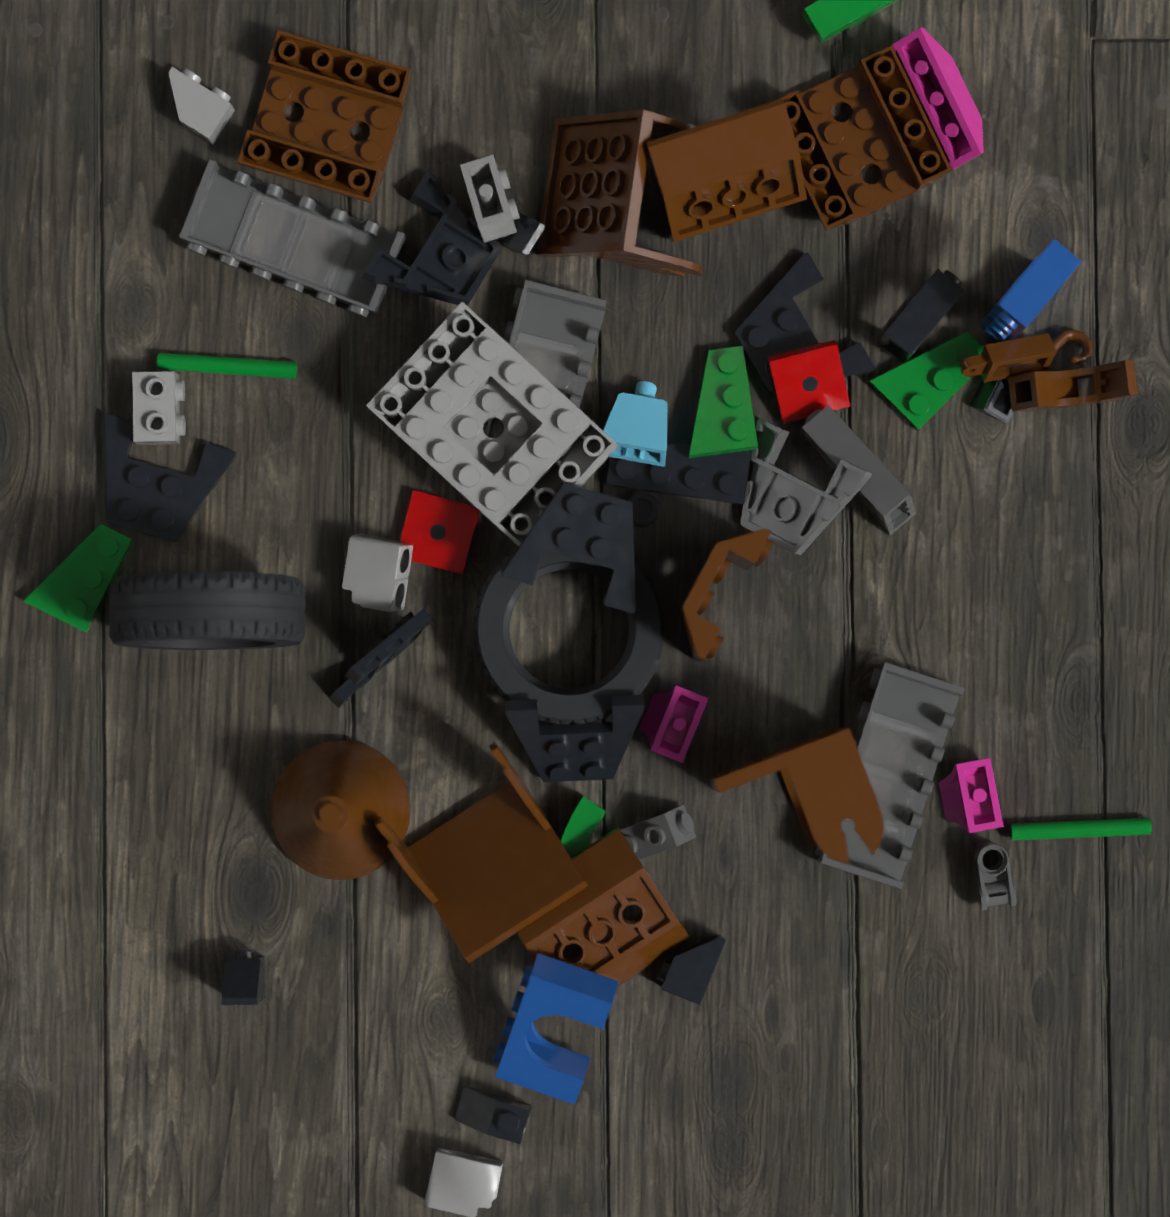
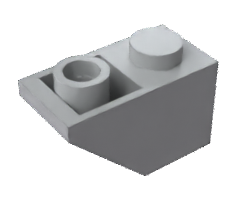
M172 67L168 73L179 121L186 129L213 145L235 111L232 104L228 102L231 97L215 86L211 90L199 84L202 79L190 70L184 68L180 72Z

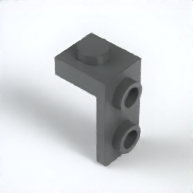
M684 805L620 829L639 860L675 848L696 838L693 820L687 813Z

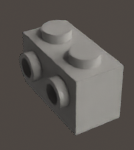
M494 155L461 164L460 167L483 241L488 242L517 233L514 220L519 219L520 216L514 198L507 200L505 189L511 188L505 168L498 169Z
M174 371L132 372L133 442L138 445L180 444V436H185L186 432L185 415H180L179 401L185 400L184 380H179V375Z

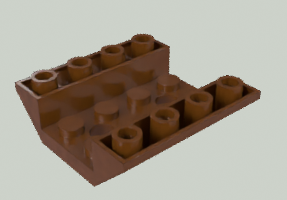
M278 30L268 60L271 70L252 131L247 129L237 163L372 203L384 178L404 112L411 69ZM293 104L300 105L304 109L303 117L297 122H291L285 118L286 109ZM358 124H365L370 128L369 137L361 142L355 141L351 137L352 128Z
M892 45L860 60L857 67L799 94L798 90L779 98L783 99L798 146L805 189L826 231L858 221L922 190L952 172V168ZM840 104L847 106L851 111V118L845 122L836 121L831 113L833 107ZM868 166L877 168L881 174L880 181L875 184L866 183L862 179V170Z
M783 99L646 142L651 165L660 186L665 212L662 214L669 241L677 242L807 199L800 154Z
M765 528L719 542L711 550L678 612L692 658L695 661L701 662L705 658L711 659L714 657L723 640L718 635L721 627L696 615V613L701 615L705 612L714 595V592L709 590L712 582L717 585L722 580L731 562L747 571L753 565L758 567L766 559L774 543L768 540L772 531Z
M619 827L571 857L588 887L517 932L534 960H536L539 953L619 981L617 987L691 940ZM628 905H637L640 907V913L637 918L626 920L622 918L624 908ZM576 943L580 945L581 951L577 957L568 959L562 956L563 949L568 944Z

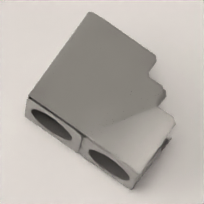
M364 533L352 535L349 540L342 583L343 589L351 590L352 602L360 604L363 608L387 612L403 610L413 544Z
M439 1147L435 1154L424 1206L468 1217H476L478 1208H490L492 1201L497 1198L504 1161Z

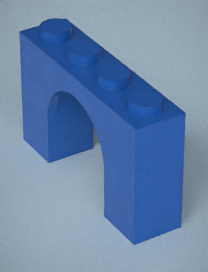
M1053 239L1041 254L1035 257L980 324L985 328L983 333L994 343L1016 338L1027 328L1082 261Z
M538 953L534 966L526 965L520 985L526 987L525 992L517 991L511 1011L516 1012L517 1015L515 1018L508 1016L502 1034L503 1037L508 1038L507 1043L499 1042L493 1060L499 1063L495 1077L575 1105L591 1057L550 1043L538 1033L533 1022L544 1016L559 1015L603 1029L613 1004L619 981Z

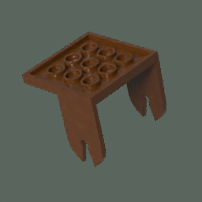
M644 109L555 119L540 223L545 225V229L538 238L536 255L546 258L593 256L659 274L685 277L686 273L701 276L703 267L699 264L635 246L649 153L646 142H649L651 138L659 139L693 128L695 125Z
M850 728L832 729L708 777L713 790L721 793L780 770L806 838L813 847L816 848L818 845L822 852L834 860L849 865L846 835L841 829V823L845 819H851L854 822L855 831L872 855H874L882 841L884 832L883 815Z
M495 742L490 744L489 748L504 769L503 771L510 782L411 846L407 847L381 815L374 819L376 827L389 842L387 846L408 876L433 903L468 963L588 887L526 784Z

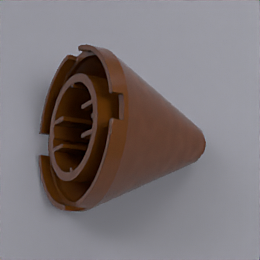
M339 740L321 743L296 756L280 775L271 802L273 829L280 846L287 856L305 871L332 880H348L368 875L379 869L394 856L387 846L389 842L376 827L374 819L381 815L404 841L411 818L409 791L394 764L378 750L353 741Z

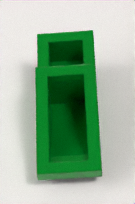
M818 0L804 8L802 16L819 44H822L845 29L850 30L898 0Z
M584 795L573 811L561 839V843L570 857L592 844L587 839L606 813V810Z

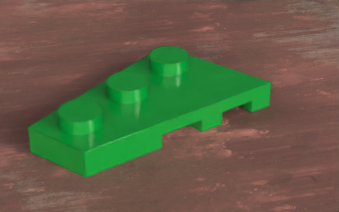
M966 332L876 377L868 383L918 431L972 377L962 375L959 363L968 357L981 355L984 348Z
M743 346L709 350L689 458L758 449Z
M100 524L23 602L87 633L134 540Z

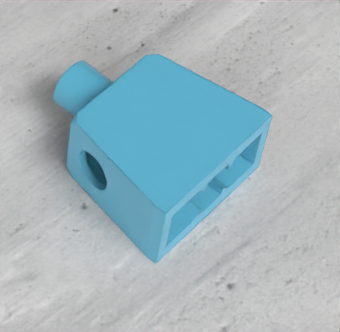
M640 381L636 384L635 394L620 393L603 430L619 445L609 457L665 467L667 452V402L655 398L657 390L655 384Z

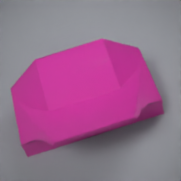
M677 685L668 692L653 694L640 726V730L649 741L650 750L683 763L709 698Z
M991 758L955 764L953 771L939 782L946 820L963 826L968 833L1004 827Z

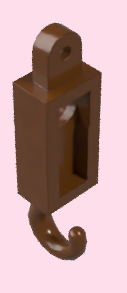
M1068 329L1058 334L1053 340L1049 333L987 344L984 346L981 355L971 356L962 360L959 363V368L963 376L981 375L985 383L1030 372L1047 371L1058 349L1067 341H1074L1082 347L1080 355H1072L1070 357L1072 364L1086 362L1091 357L1093 347L1087 335L1078 330Z

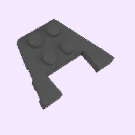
M758 418L756 424V431H759L757 439L758 449L752 450L751 461L754 464L751 481H747L740 525L753 532L766 528L772 531L768 540L794 554L802 555L865 485L872 473L841 459L826 491L775 466V462L789 432L767 420Z

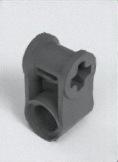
M986 841L980 843L973 852L976 894L980 910L985 911L988 906L1009 904L1010 907L1016 906V892L1007 852L1003 847L994 842ZM989 850H996L999 854V861L993 867H985L982 862L983 855Z

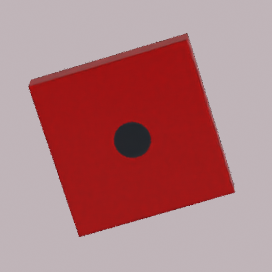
M835 340L767 357L783 424L807 418L818 409L822 411L828 405L833 410L850 406L839 350Z
M413 490L400 542L413 544L411 562L463 575L480 511L473 505Z

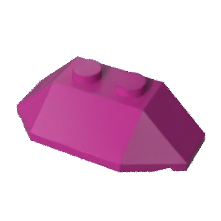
M919 28L892 44L951 168L956 169L983 154L982 118L952 56L924 28Z

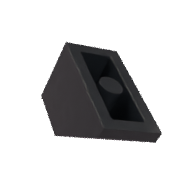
M720 935L714 936L674 953L671 961L664 959L657 979L662 981L661 990L701 1005L725 945L726 938Z
M256 950L235 951V957H229L225 961L222 1005H258L265 998V956H256Z
M464 1085L455 1120L486 1135L521 1145L531 1105Z

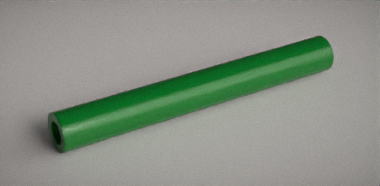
M160 352L157 357L158 370L285 379L297 378V362Z
M1150 818L1010 823L1011 841L1151 835L1152 831Z

